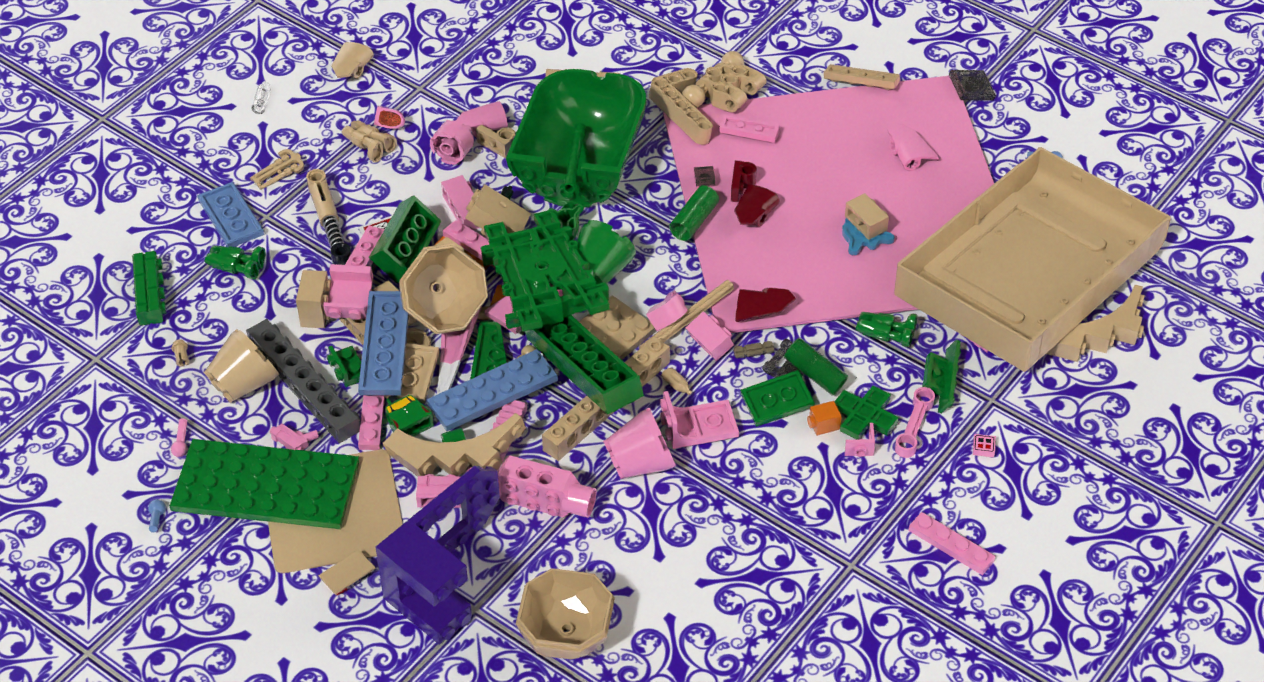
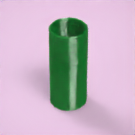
M700 186L669 225L671 233L677 239L682 241L691 239L718 204L719 196L716 191L708 186Z
M801 337L793 342L784 355V359L786 358L787 361L791 362L792 365L812 379L813 382L817 383L818 386L820 385L831 396L835 395L848 379L847 373L843 372L842 369L840 370L834 363L825 358L824 355L819 354L817 350L812 348Z

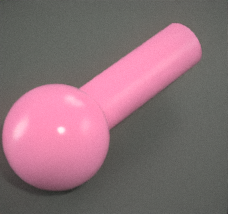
M183 418L179 419L177 439L171 446V453L176 457H182L188 452V446L185 443L187 419Z

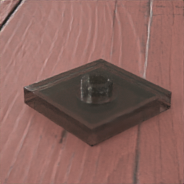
M950 70L949 77L960 100L994 101L996 95L984 70Z

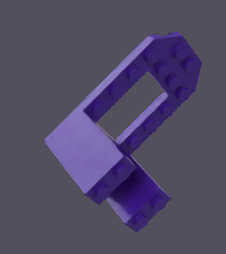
M473 466L375 546L384 600L439 645L445 640H449L456 630L461 626H465L472 618L471 604L454 591L457 587H461L468 579L467 566L454 556L452 552L458 546L465 544L471 535L484 527L500 499L498 471L492 466H486V468ZM461 504L462 520L437 541L426 533L435 522L444 518L456 505Z

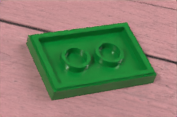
M799 370L740 390V394L756 427L815 406V402Z

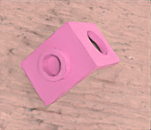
M870 423L869 439L846 440L845 456H874L875 437L873 423Z

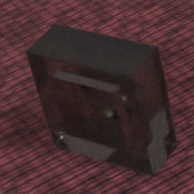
M713 166L694 167L696 186L715 185Z

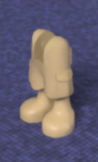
M359 120L352 121L351 127L347 125L341 131L344 137L360 149L368 148V158L374 163L381 160L383 150L391 153L397 145V139L393 135L380 133L377 128L366 125Z

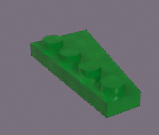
M480 321L470 379L507 363L501 325L497 322Z

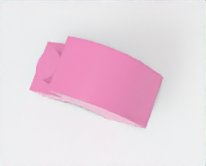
M674 290L668 293L664 301L651 307L646 315L656 331H659L682 317L688 309L682 296L678 295Z

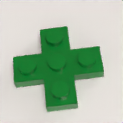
M872 386L863 398L843 390L834 401L839 412L848 416L840 426V432L857 440L868 429L870 423H873L874 430L888 436L898 423L899 418L883 409L890 401L891 394L875 386Z

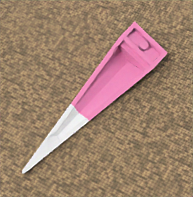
M482 306L465 330L441 334L437 394L451 388Z

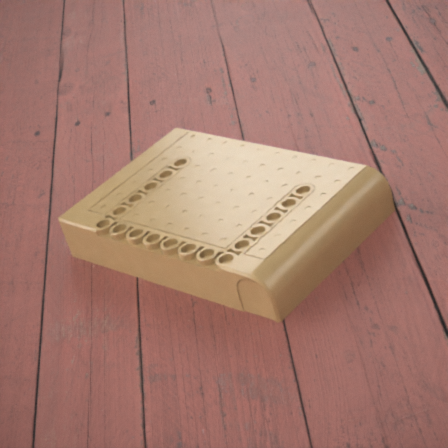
M1038 147L1027 159L1016 165L897 263L894 295L1025 372L1159 251L1166 239L1171 216L1050 151Z

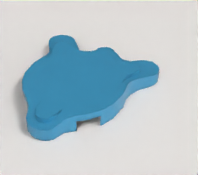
M847 218L842 226V235L849 243L848 252L851 255L859 254L863 246L874 250L879 244H892L894 242V235L887 231L868 240Z

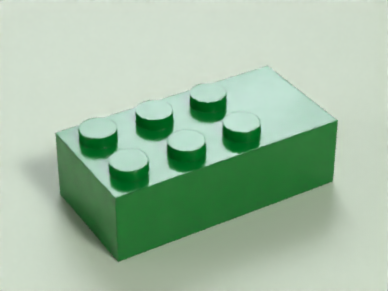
M414 195L399 203L369 258L396 283H399L424 247H428L441 220Z

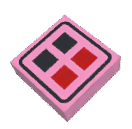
M974 434L973 455L994 457L996 436Z

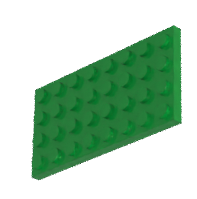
M192 439L169 505L170 510L341 530L359 464V456Z

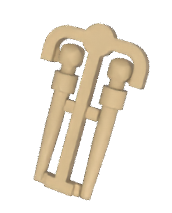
M290 149L278 152L281 159H276L274 163L251 176L250 180L261 190L283 177L291 175L292 172L298 174L304 169V163L301 160L300 154L294 153ZM275 173H278V175H276L275 177H273L272 179H270V180L267 181L266 183H264V184H261V183H260V182H262L263 180H265V179L269 178L270 176L274 175Z

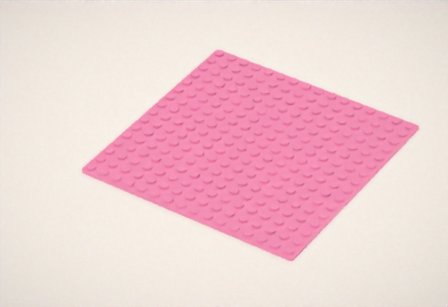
M952 75L900 81L894 89L889 90L883 87H867L864 85L747 99L735 112L719 109L712 106V104H702L697 109L713 124L709 143L704 145L694 142L663 112L685 204L700 186L711 187L719 196L718 204L695 232L693 238L707 294L726 280L733 283L734 289L711 306L712 315L720 323L718 326L721 329L725 327L730 333L859 317L861 312L886 314L918 310L894 295L897 263L994 184L957 82ZM724 114L780 125L775 143L720 133V125ZM895 122L914 129L937 154L939 160L921 159L918 168L912 171L906 170L899 156L894 155L891 151V137L888 133V128ZM735 160L755 164L757 168L755 185L773 191L780 199L779 204L768 214L767 220L762 226H757L756 224L740 225L734 212L739 201L731 202V185ZM865 193L888 214L887 232L892 233L895 238L892 244L882 243L874 250L863 246L859 254L851 255L848 252L849 243L842 235V226L846 219V202ZM764 288L789 289L796 298L781 313L740 322L735 321L739 289L762 291Z

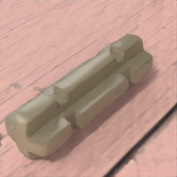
M772 341L763 342V344L744 345V347L735 346L733 350L734 356L736 358H743L744 355L749 357L762 355L763 352H766V354L773 353L774 345Z

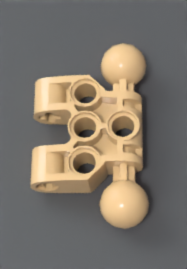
M729 51L723 55L720 63L706 69L705 75L696 82V85L687 86L683 90L682 95L696 108L703 104L705 97H708L712 106L728 112H735L747 101L746 94L754 95L766 85V78L761 72L745 66L743 56L739 52Z

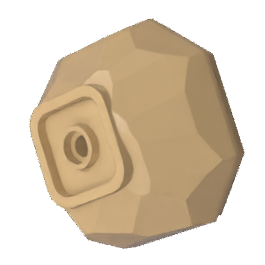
M453 243L424 247L399 281L403 310L435 334L465 330L488 298L484 267ZM435 284L439 287L437 291L433 290Z
M551 568L527 582L524 586L516 626L537 654L563 659L580 658L589 655L606 640L615 597L595 574Z

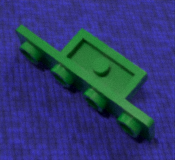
M957 339L946 349L945 358L932 352L926 356L922 387L930 388L935 394L940 396L938 413L941 414L947 408H950L955 401L954 389L957 385L958 358L961 354V341Z

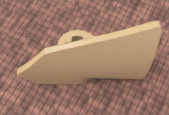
M345 42L331 67L337 78L351 76L358 79L363 73L364 66L374 57V53L366 45Z

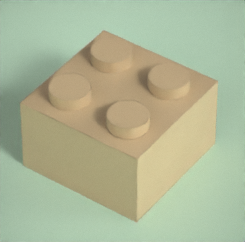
M302 271L296 297L301 327L325 328L326 321L330 320V317H326L323 307L324 302L328 303L331 280L328 279L327 271Z

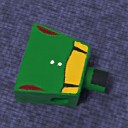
M398 395L388 397L387 403L389 405L386 406L385 411L387 422L392 432L398 428L409 436L414 437L434 427L432 412L412 395H407L401 399Z

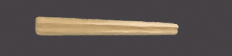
M729 280L724 281L691 306L682 317L639 346V349L653 337L664 343L697 318L703 311L705 312L734 289L733 283Z

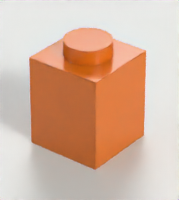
M830 401L811 406L807 422L809 427L814 429L816 436L840 430L842 416L835 402Z

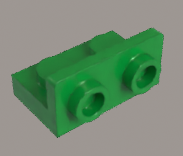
M329 346L327 360L330 367H335L334 372L338 381L342 380L345 387L359 383L361 360L353 346L336 352L333 346Z

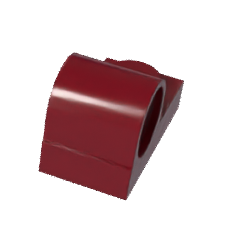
M735 160L731 185V202H738L739 194L743 195L744 188H747L748 185L756 184L757 168L755 164Z

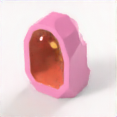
M378 106L374 125L389 129H399L405 125V118L396 109Z

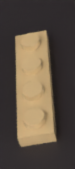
M830 64L824 71V79H830L833 82L844 81L849 84H864L867 87H883L889 90L894 89L900 82V74Z

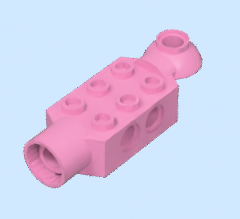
M509 455L498 472L500 499L510 505H518L529 510H537L551 516L563 518L568 513L589 518L593 511L597 494L596 488L580 484L571 471Z

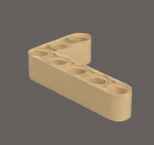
M684 68L653 78L649 98L694 142L701 145L709 143L713 124L682 95L683 90L687 86L696 85L698 73L694 69Z

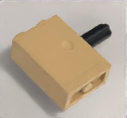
M484 184L481 190L476 189L472 195L471 201L466 207L468 213L465 218L474 223L475 226L482 228L481 233L485 235V225L499 222L504 223L507 233L524 230L531 213L510 200L514 193L512 186H504L501 193H498Z

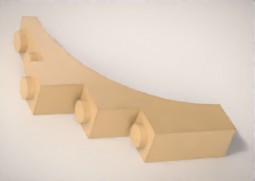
M1134 285L1130 296L1112 313L1097 320L1078 324L1046 354L1078 362L1079 355H1084L1086 348L1107 353L1108 346L1113 347L1114 340L1135 345L1137 337L1141 338L1144 326H1141L1143 317L1139 316L1140 309H1137L1138 306L1142 307L1145 295H1141L1143 286Z
M515 413L500 426L472 439L443 443L424 441L409 436L397 428L383 442V445L392 458L417 477L432 474L437 466L448 474L459 476L466 471L470 464L472 466H480L481 468L492 466L498 470L503 463L500 454L504 453L509 448V445L523 434L526 427L522 417Z

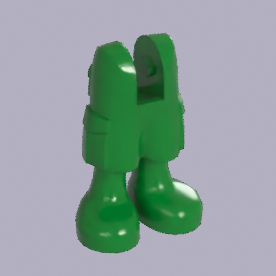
M213 245L204 261L212 266V268L232 274L240 272L248 279H256L259 275V269L262 270L264 266L266 251L264 247L258 246L253 250L252 255H246L242 248Z
M861 312L859 321L856 324V330L865 336L886 342L891 339L900 343L903 347L909 348L912 343V337H914L918 315L912 313L905 322H897L894 315Z

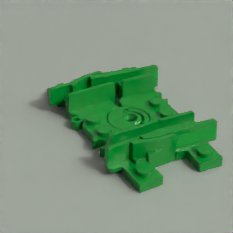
M552 209L534 214V221L537 227L507 233L503 222L484 226V232L489 245L481 247L482 262L484 266L492 264L495 266L496 273L501 274L504 282L502 293L504 296H510L512 313L505 314L508 329L521 327L523 332L542 328L545 324L562 322L564 317L588 310L590 315L610 310L608 285L604 282L596 284V280L593 277V269L589 270V262L583 261L578 252V242L573 240L572 228L570 226L561 228L560 221ZM557 289L562 290L563 296H559Z

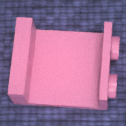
M331 264L329 272L332 281L328 303L324 302L323 305L326 317H343L354 320L366 319L369 291H371L373 283L371 266Z

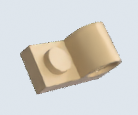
M483 125L476 128L477 142L506 159L515 137V131L509 127L502 128L496 133Z

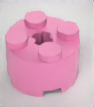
M446 120L430 139V147L433 154L436 152L442 158V162L456 165L459 161H462L474 145L471 127L466 123L462 124Z

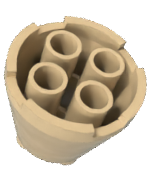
M238 329L230 334L212 362L203 372L211 381V384L223 393L222 395L229 403L266 385L279 376L272 363L268 359L266 360L258 347Z

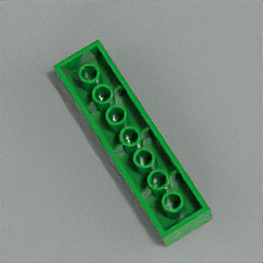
M572 315L564 317L562 322L545 324L542 328L525 331L527 340L607 415L644 396L640 376Z

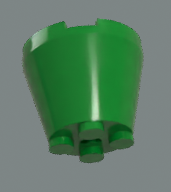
M589 220L580 230L577 239L578 252L583 261L589 262V270L593 269V277L596 280V284L603 282L608 284L633 260L636 255V249L628 237L623 236L622 238L618 233L612 231L613 227L597 220Z

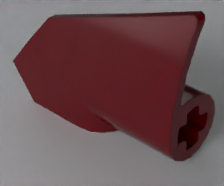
M748 185L734 212L740 225L756 224L757 226H762L767 220L768 214L779 204L780 199L776 193L767 188Z
M764 288L762 291L739 289L735 321L740 322L781 313L796 298L789 289Z

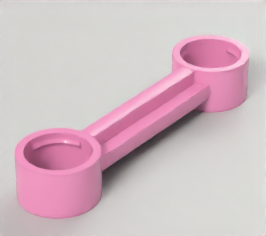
M920 387L914 392V408L905 432L896 438L895 452L900 457L909 458L916 453L917 433L925 412L932 409L934 405L935 393L930 388ZM918 397H927L930 401H920ZM909 443L913 447L903 448L899 444Z

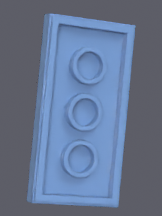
M233 182L197 195L198 201L227 247H235L264 235V230Z

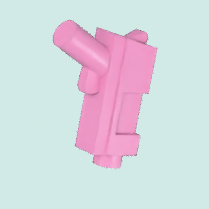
M280 424L277 427L273 426L270 429L272 440L280 442L286 449L305 450V448L309 447L308 441L319 438L317 430L303 434L301 431L294 432L284 424Z

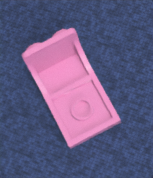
M668 391L663 392V399H660L662 410L660 419L662 425H666V440L671 441L673 449L739 437V430L729 400L690 407H675L671 403Z

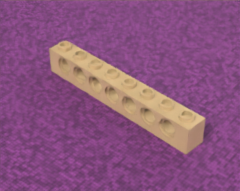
M653 337L624 362L640 376L642 387L670 363V347L656 337ZM588 396L584 397L542 434L543 451L557 461H560L614 412L607 415Z

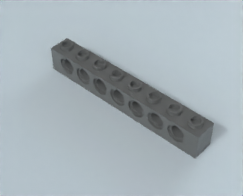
M265 319L246 330L247 337L258 347L266 360L268 359L279 373V378L339 444L360 432L359 422L361 420L359 415L349 409L347 402L343 398L340 399L337 396L333 386L326 384L321 373L317 374L311 362L304 360L299 349L293 348L288 337H283L276 324L272 325L268 319Z

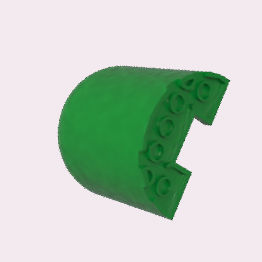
M583 69L561 70L542 79L534 89L506 156L507 165L514 177L517 176L521 180L522 186L530 193H537L544 197V201L555 205L564 206L565 203L571 202L574 206L581 203L584 207H591L593 203L606 201L617 189L645 113L646 93L643 86L635 79L626 75L607 72L604 77H598L596 72ZM583 123L586 126V131L579 158L575 190L573 193L568 194L564 192L563 185L572 149L574 128L576 124Z

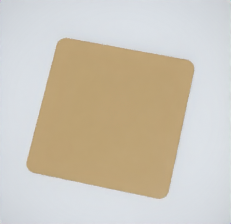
M379 449L351 454V456H359V464L341 530L268 522L274 567L278 573H289L337 564L358 549L366 558L377 556L375 546L402 525L390 457L386 450Z

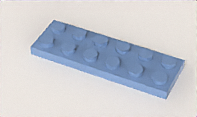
M369 291L358 388L359 395H401L409 314L402 308L400 291Z
M536 349L428 398L427 405L444 429L450 431L558 381V376Z

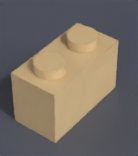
M865 193L846 202L845 217L868 240L888 230V214Z

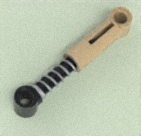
M321 169L310 170L306 175L308 190L320 224L324 227L331 248L332 264L345 265L351 255L350 246L344 243L343 235L340 233L339 216L326 180V174Z

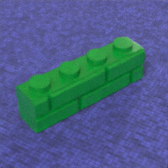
M155 251L145 252V254L135 253L132 255L138 323L140 326L150 325V323H162L163 314H167L165 302H162V299H165L164 287H161L164 284L163 273L159 272V270H163L162 259L157 257Z

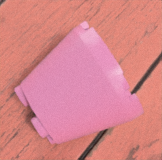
M650 408L641 411L603 441L620 479L676 467Z

